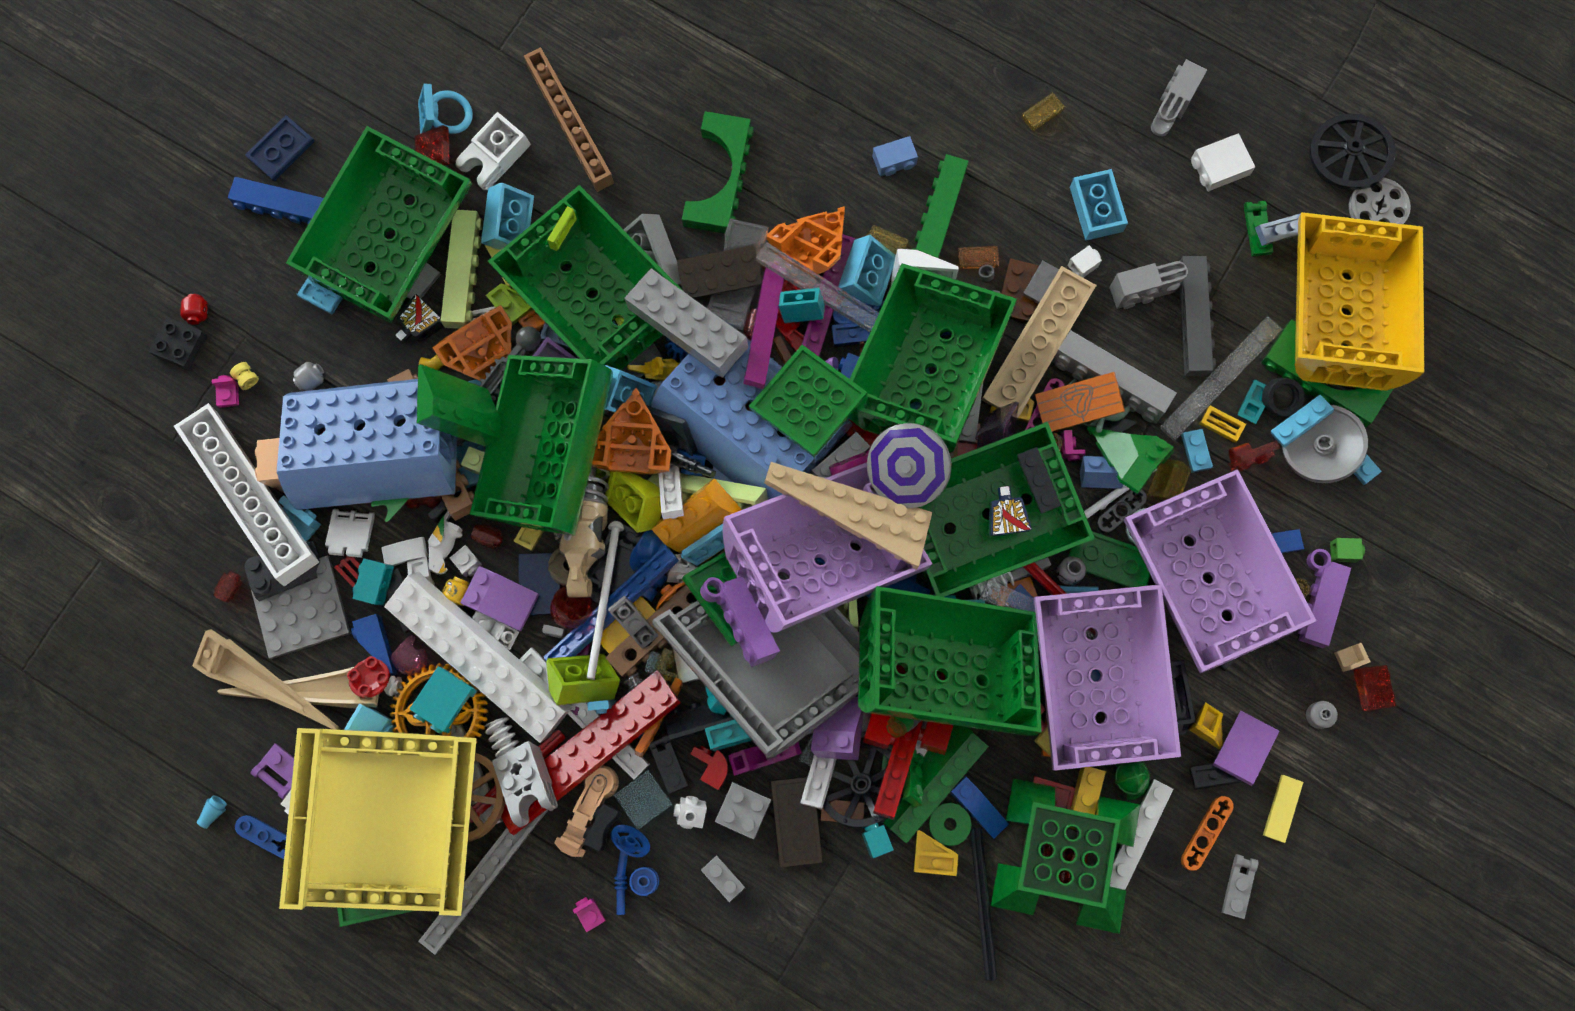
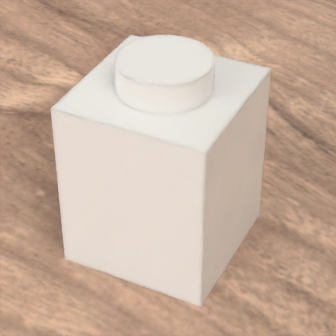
M1089 245L1073 256L1067 266L1072 272L1084 278L1098 268L1102 260L1098 251L1092 249Z

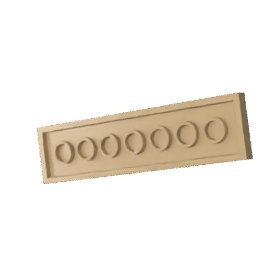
M1063 266L1060 267L983 396L982 400L1014 419H1018L1094 291L1095 284Z

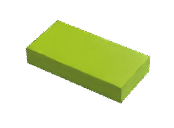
M568 206L547 239L550 248L555 251L560 248L577 219L574 209Z

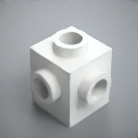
M675 554L680 561L667 572V582L679 584L684 582L682 578L685 574L698 568V566L681 558V554Z
M694 796L681 797L679 804H675L674 808L677 824L686 829H692L693 827L703 828L707 809L706 802Z

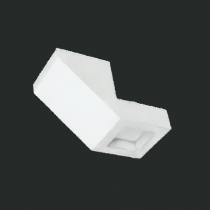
M475 611L472 617L475 622L506 649H511L519 631L478 611Z

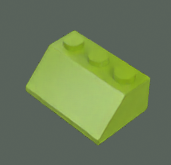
M599 654L595 680L587 679L590 655L547 658L549 692L556 705L614 700L620 679L604 654Z

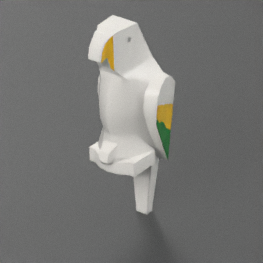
M448 511L443 515L428 540L429 570L437 575L447 572L448 569L445 568L444 559L452 551L455 539L463 536V530L459 526L448 522L451 516Z

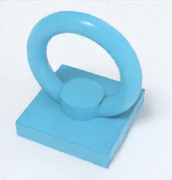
M423 84L418 100L421 137H429L432 125L439 131L448 134H457L466 130L473 118L472 108L467 99L457 92L448 90L439 91L432 95V84ZM449 98L459 102L465 111L462 123L456 126H448L438 120L437 102L439 100Z

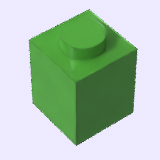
M1336 538L1330 542L1331 562H1357L1363 559L1365 547L1362 544V539Z

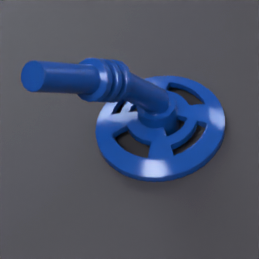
M617 825L611 831L612 842L620 850L617 876L614 877L617 880L614 884L617 886L614 889L617 890V915H625V889H627V886H625L627 884L625 873L628 855L644 857L650 851V844L648 839L639 830L628 825ZM618 833H628L629 835L620 837Z

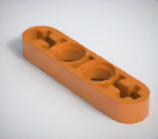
M1219 796L1211 803L1182 854L1181 864L1185 869L1193 871L1202 866L1233 811V802L1229 797ZM1225 801V806L1227 807V810H1221L1219 814L1220 816H1223V818L1221 819L1218 815L1212 814V812L1214 811L1215 813H1217L1220 809V805H1218V802ZM1210 818H1214L1218 822L1215 830H1210L1207 826V821ZM1200 836L1205 837L1208 843L1203 849L1199 848L1196 843ZM1193 847L1196 851L1202 852V855L1196 854L1194 858L1196 865L1191 864L1189 866L1187 857L1194 855L1195 851H1191Z

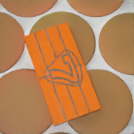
M1115 372L1035 394L1042 423L1048 422L1052 432L1125 412Z

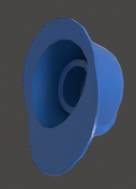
M652 530L644 532L630 554L629 563L633 571L635 569L636 571L639 570L665 546Z

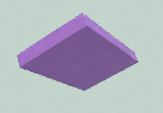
M1240 711L1213 766L1252 786L1273 746L1279 730Z

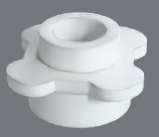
M391 676L387 687L384 689L385 693L389 696L395 695L399 697L400 693L396 689H403L401 684L402 678Z

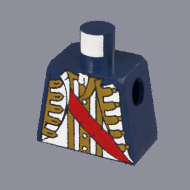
M1010 486L998 488L999 500L990 502L989 537L1031 531L1032 527L1022 497L1012 498Z

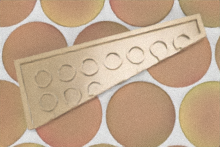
M770 463L764 484L784 495L787 494L799 501V504L809 506L816 510L820 516L830 518L841 528L861 539L864 538L876 545V548L886 550L893 554L897 560L900 561L901 559L912 565L913 569H918L932 512L920 508H906L902 504H897L891 499L777 463Z

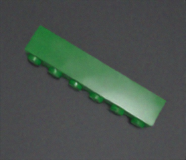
M946 154L944 161L940 160L937 169L940 175L939 178H934L932 189L935 191L933 196L929 195L926 204V207H929L928 213H923L920 223L923 225L922 231L918 230L915 242H918L916 249L912 248V250H918L939 258L965 176L968 160Z

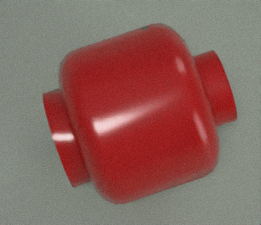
M189 294L182 299L180 316L188 324L198 325L207 319L208 302L201 295Z

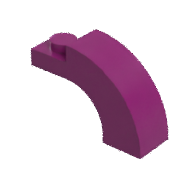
M796 742L785 751L770 758L766 757L758 746L728 755L734 776L790 759L802 754L799 743Z

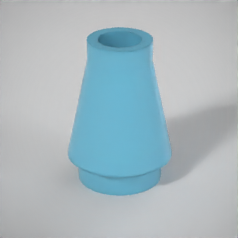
M214 795L207 799L197 824L207 829L226 810L227 803L222 798Z

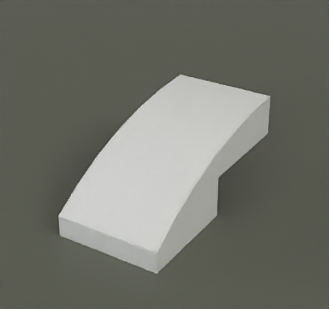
M424 537L381 547L384 563L393 566L428 557Z

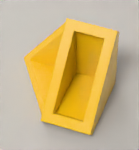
M1205 702L1195 718L1196 723H1193L1188 730L1220 750L1223 746V713Z

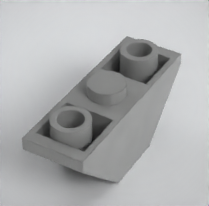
M623 596L608 608V611L642 649L658 637L656 631L626 596Z

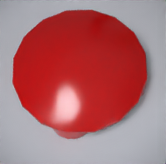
M373 656L359 662L347 673L350 689L354 694L363 698H370L380 694L387 687L390 679L387 665Z

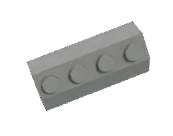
M641 214L623 230L682 288L676 257L660 215Z

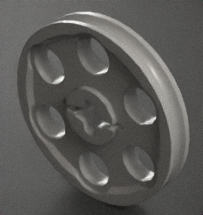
M1384 178L1376 184L1380 187V192H1374L1369 187L1354 190L1349 199L1351 218L1361 219L1360 214L1365 213L1369 216L1370 221L1384 220L1387 223L1404 224L1409 217L1411 204L1408 194L1401 185L1391 179ZM1391 191L1397 192L1399 199H1392L1389 193ZM1362 195L1366 202L1359 203L1356 200V196ZM1381 201V208H1382V209L1377 213V211H1378V205H1377V204ZM1395 209L1401 210L1403 217H1396L1393 211Z

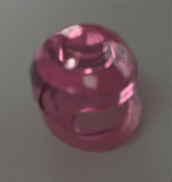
M413 634L404 640L390 657L398 672L408 676L420 673L421 668L426 667L428 661L425 648L416 650L413 647L417 639Z

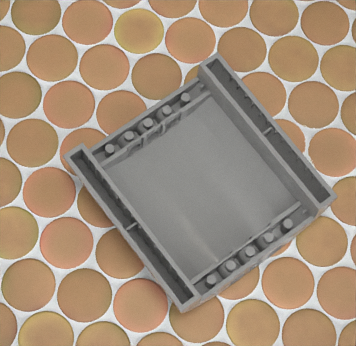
M778 573L780 579H789L786 573ZM698 600L675 615L669 609L652 621L653 626L768 758L774 757L794 745L858 695L859 632L837 608L782 631L771 632L780 652L772 660L751 667L749 662L745 660L739 643L732 647Z

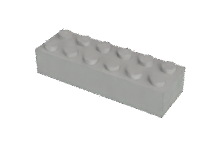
M650 269L624 298L630 311L721 377L729 371L748 349L746 336L653 269Z
M1071 330L1052 361L1058 369L1067 370L1079 381L1115 372L1124 407L1129 406L1131 412L1136 411L1148 422L1157 423L1177 394L1175 391Z

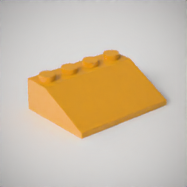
M714 478L683 501L684 516L664 520L661 518L651 530L665 545L681 554L682 550L721 525L725 516L742 509Z

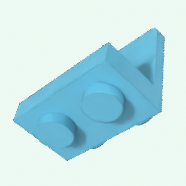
M283 495L278 502L284 506V511L303 539L308 541L321 525L315 520L317 516L309 509L305 511L303 509L296 510L288 498Z

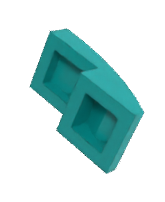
M1257 380L1253 381L1238 411V416L1254 424L1257 423L1265 408L1262 402V392L1266 386L1265 384Z

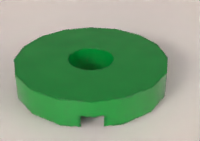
M941 804L930 816V833L941 844L948 846L958 845L965 841L970 834V816L958 804ZM947 818H952L956 822V827L951 831L944 827V822Z

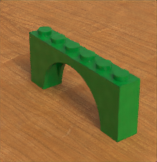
M704 112L701 126L702 137L716 142L727 152L732 162V172L727 184L716 195L702 201L685 202L682 216L683 227L729 234L730 228H734L735 216H733L734 210H738L739 205L737 193L742 191L743 180L740 179L741 174H745L747 163L744 162L745 156H749L750 145L748 140L749 138L752 139L754 132L750 119Z
M1291 319L1261 363L1265 365L1267 370L1278 373L1282 378L1297 381L1303 388L1304 393L1311 394L1314 397L1321 395L1330 405L1345 408L1355 414L1365 428L1369 426L1393 389L1386 391L1367 388L1337 390L1323 383L1303 381L1295 370L1296 322Z

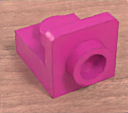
M226 375L219 376L218 379H212V384L216 387V406L219 408L239 406L238 382Z
M1064 430L1060 435L1062 458L1068 459L1071 462L1079 461L1085 455V450H1073V448H1076V438L1072 436V430Z
M585 897L575 903L577 907L573 909V912L577 914L586 932L606 921L594 898L588 900Z

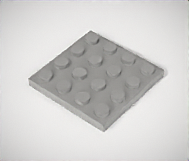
M327 555L319 558L320 563L316 571L318 578L260 602L252 592L266 650L270 659L351 634L330 556Z

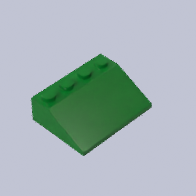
M422 364L418 365L417 424L483 446L501 439V419L488 389Z

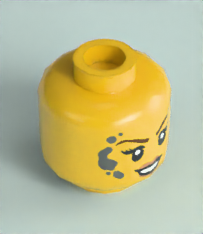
M457 577L446 581L442 593L457 606H465L460 602L468 588L469 582Z

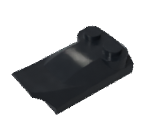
M646 405L668 446L675 447L693 456L697 451V447L686 420Z
M305 541L320 563L314 541ZM252 556L246 561L245 572L250 588L255 598L260 602L318 578L316 571L319 563L286 586H283L274 578L260 556Z
M1180 660L1170 663L1179 735H1184L1189 727L1196 723L1185 661Z

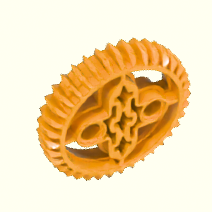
M440 663L437 664V666H436V668H437L438 666H440V667L443 668V665L440 664ZM445 664L444 669L448 670L449 672H451L452 674H454L455 676H457L473 688L477 689L455 668H451V665ZM429 665L428 669L421 667V673L414 671V678L407 676L409 682H401L404 687L403 690L396 689L400 695L399 697H393L397 701L396 705H390L391 708L395 709V712L390 713V716L395 717V720L391 721V723L397 726L392 730L393 732L408 733L405 724L406 717L408 722L414 726H426V734L435 735L436 731L430 728L431 723L426 720L423 723L413 717L415 713L410 710L412 704L405 710L412 692L421 683L430 679L436 670L434 665ZM477 689V693L472 697L474 708H471L470 704L466 701L462 707V710H465V712L459 713L449 727L451 729L452 725L465 724L473 716L471 726L464 737H481L482 734L478 730L485 729L481 722L487 721L483 714L488 713V710L482 706L488 703L485 700H481L485 695L479 693V689ZM451 731L450 733L442 732V735L451 736Z

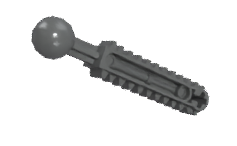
M530 326L522 327L516 335L517 344L509 355L523 356L526 351L537 349L541 342L540 332ZM502 356L500 360L495 359V367L491 366L492 371L485 373L486 379L480 380L482 383L480 386L489 390L493 402H497L496 397L499 396L508 356L507 358ZM457 437V447L463 446V443L467 440Z

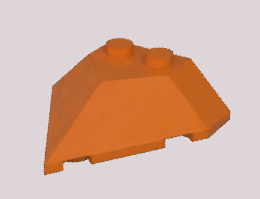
M845 206L837 208V212L827 214L826 211L797 219V222L793 224H778L766 235V240L782 261L813 277L829 270L841 258Z
M499 305L446 336L432 348L443 365L476 380H485L487 377L485 373H490L492 371L490 367H495L496 365L494 360H500L502 356L507 358L511 352L512 322L503 307Z
M635 388L626 402L622 403L602 427L592 467L612 472L650 475L669 472L671 449L638 389Z

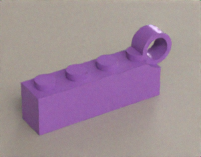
M1316 549L1307 556V564L1309 568L1315 571V576H1317L1315 584L1313 583L1309 590L1311 598L1308 603L1316 622L1298 630V634H1300L1299 641L1325 648L1329 646L1351 568L1331 562V556L1326 550ZM1315 554L1323 557V566H1319L1314 562Z
M715 577L708 578L700 589L701 596L706 601L717 602L721 606L724 618L730 624L734 638L739 642L743 650V656L750 666L754 667L772 660L780 650L743 577L732 579L724 584ZM707 586L715 587L718 594L711 593Z

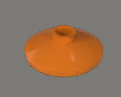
M682 582L673 587L670 584L666 585L660 591L662 597L657 603L656 610L663 606L686 584Z

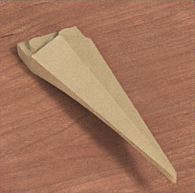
M212 629L205 631L192 665L194 668L210 678L271 700L331 729H339L338 725L232 640H226Z
M354 667L283 681L310 704L354 709L358 707L359 703L367 707H377L379 694L374 697L363 698L351 691L347 673ZM238 687L219 689L217 691L220 695L266 699Z

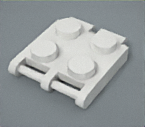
M333 509L325 543L329 555L344 556L346 550L347 556L362 558L363 551H368L375 513H357L354 510L343 512ZM338 515L350 516V517H349V518H344V517H338ZM356 517H364L368 519H356Z

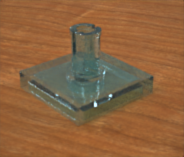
M649 770L614 795L638 830L673 805Z

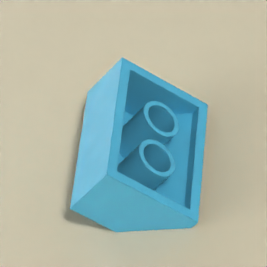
M505 183L489 187L481 243L501 250L526 230L531 224L534 195Z
M871 235L854 240L837 290L851 300L881 306L896 255Z
M359 703L344 730L393 732L392 730L396 725L391 723L393 719Z

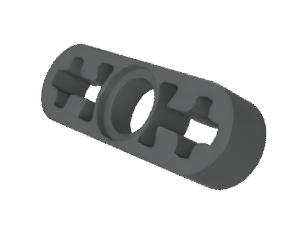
M1142 489L1138 494L1131 490L1097 519L1096 527L1098 531L1104 534L1113 531L1126 517L1132 515L1146 502V493ZM1132 494L1135 496L1140 495L1139 501L1141 503L1136 501L1131 506L1128 504L1134 498ZM1116 507H1125L1127 514L1119 516L1116 513ZM1113 516L1114 520L1109 524V527H1102V519L1107 521Z

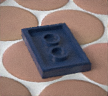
M285 115L245 156L270 179L275 181L315 140Z
M552 553L519 554V585L539 594L529 616L561 614V585L551 578L548 571V562Z

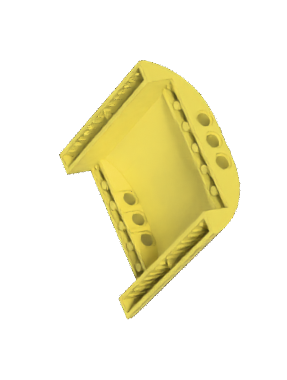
M297 728L279 909L302 910L306 906L438 911L439 915L461 916L477 738Z

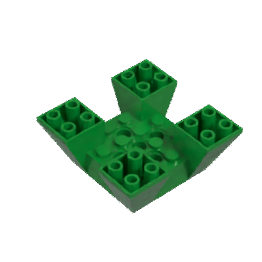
M1013 779L1006 821L1028 825L1021 867L998 863L991 906L1033 915L1039 895L1079 903L1076 925L1120 934L1127 890L1110 887L1116 844L1134 847L1140 804L1099 796L1094 815L1055 807V787ZM1069 827H1074L1078 832L1074 840L1069 839L1066 835V830ZM1043 844H1049L1052 847V854L1049 857L1041 854V846ZM1066 848L1071 849L1074 853V858L1071 861L1064 860L1062 856ZM1088 853H1092L1096 858L1095 864L1092 866H1088L1084 861L1085 855ZM1063 870L1068 871L1070 874V880L1067 883H1062L1059 880V873Z

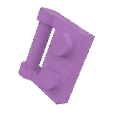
M274 744L260 763L252 769L251 775L255 778L259 777L274 789L281 799H284L292 786L294 757L278 744ZM269 766L288 781L286 786L281 785L264 771L266 767Z

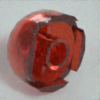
M563 587L557 590L551 600L550 613L552 619L563 628H578L591 615L592 602L589 597H568L567 587Z

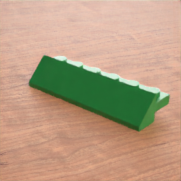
M953 725L945 755L928 750L924 756L925 761L921 765L923 772L922 806L915 808L903 798L896 810L894 820L888 818L882 823L902 841L907 843L989 746L967 727Z

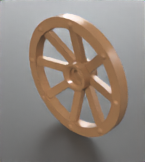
M475 753V761L483 764L490 772L473 782L471 803L474 801L495 806L485 823H483L471 806L470 818L478 828L468 833V842L484 836L496 825L506 803L492 761ZM494 778L497 791L496 798L473 794L474 790Z

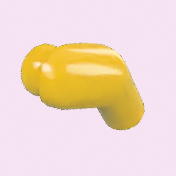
M437 355L432 359L421 357L419 365L422 364L435 370H439L443 366Z

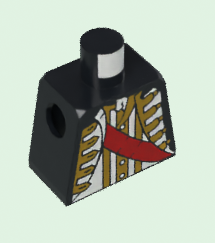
M415 294L397 317L398 322L403 328L395 336L402 343L406 342L411 336L420 343L444 326L441 318Z

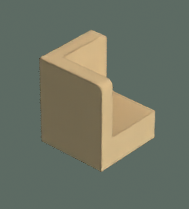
M1362 643L1334 653L1343 672L1370 662Z

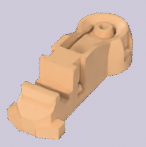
M602 765L584 780V790L572 811L575 814L572 819L568 820L567 829L561 838L557 837L554 842L561 852L571 857H584L586 850L582 848L585 842L583 835L587 827H591L595 821L593 818L594 812L598 806L602 807L607 798L616 793L619 786L618 776L612 768Z

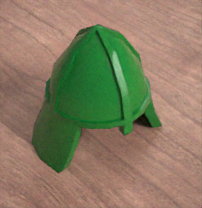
M1138 761L1115 764L1117 767L1115 783L1122 791L1127 793V800L1137 799L1144 795L1149 788L1151 780L1145 763Z

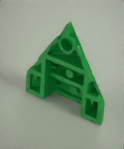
M1088 426L1087 428L1090 435H1094L1097 439L1096 445L1109 466L1114 467L1118 475L1116 477L1119 482L1137 494L1147 484L1157 467L1161 463L1164 464L1174 452L1173 446L1157 436L1137 435L1105 429L1098 433L1095 427Z

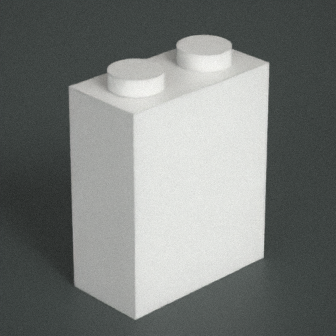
M1239 133L1197 149L1191 159L1194 169H1197L1200 175V182L1206 187L1207 191L1249 176L1255 168Z

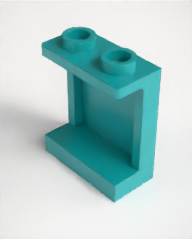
M438 666L410 707V710L415 713L413 717L424 723L426 720L431 723L430 728L437 733H450V725L468 698L474 697L478 690L448 670Z
M735 720L705 728L710 749L713 751L752 741Z

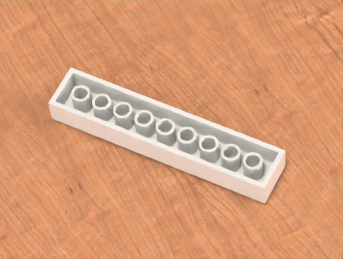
M209 403L174 425L212 485L279 583L286 586L319 563L269 487L257 481L255 476L256 468L220 415Z
M419 572L407 575L384 606L539 743L546 740L573 708L571 704L556 705L549 692V685L454 602L450 601Z

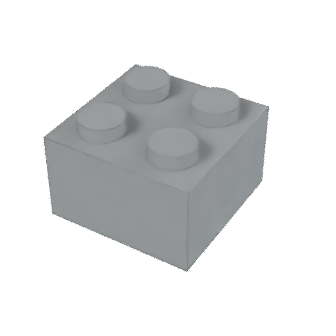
M732 782L715 822L755 839L771 799Z

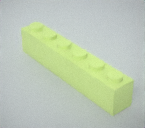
M457 210L452 218L441 322L445 328L459 329L473 320V312L471 311V304H474L475 301L473 285L477 283L475 267L479 265L477 248L481 246L479 230L483 228V220L479 217L477 211Z
M680 473L682 500L685 501L710 482L712 478ZM653 474L648 481L659 487V474ZM716 479L742 510L768 500L767 488Z

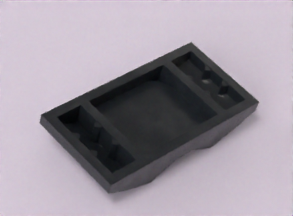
M624 524V531L619 532L609 596L635 573L630 567V554L644 534L642 532L637 533L633 528ZM611 530L604 542L605 555L594 562L588 574V579L592 581L591 597L586 598L597 603L600 601Z

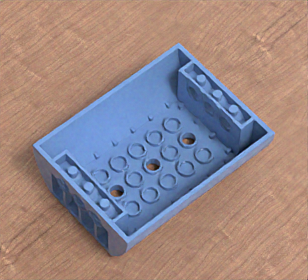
M747 339L748 349L723 376L726 381L720 386L714 383V379L719 377V375L688 354L661 383L651 407L686 420L697 447V453L706 456V460L732 482L767 488L768 500L783 495L764 484L771 462L811 474L812 470L820 464L852 427V422L847 419L814 458L788 437H780L777 434L778 430L753 411H748L745 408L746 404L753 402L763 390L743 384L751 344L750 340ZM771 357L764 388L782 368Z
M418 379L292 392L283 396L277 475L286 497L296 510L371 503L372 501L455 494L457 437L417 424ZM406 419L402 426H397L399 420ZM365 423V427L357 431L358 425ZM325 427V431L320 435V429Z

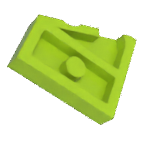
M502 283L486 295L495 307L499 305L503 307L512 322V326L520 318L533 310L515 290Z

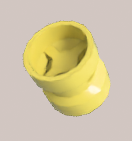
M247 362L235 365L230 371V375L233 379L238 380V385L242 390L253 387L259 380L258 376L250 371L251 368Z

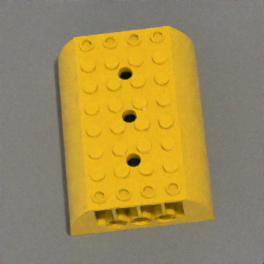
M1301 212L1298 220L1295 370L1303 381L1386 391L1408 384L1424 373L1423 227ZM1342 273L1349 274L1351 279L1347 280L1343 278ZM1342 308L1348 309L1351 315H1345L1342 312Z

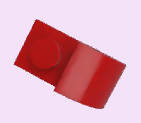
M700 746L699 749L694 747L691 755L708 764L700 780L720 791L729 770L725 756L717 750L712 757L710 756L712 752L705 747Z

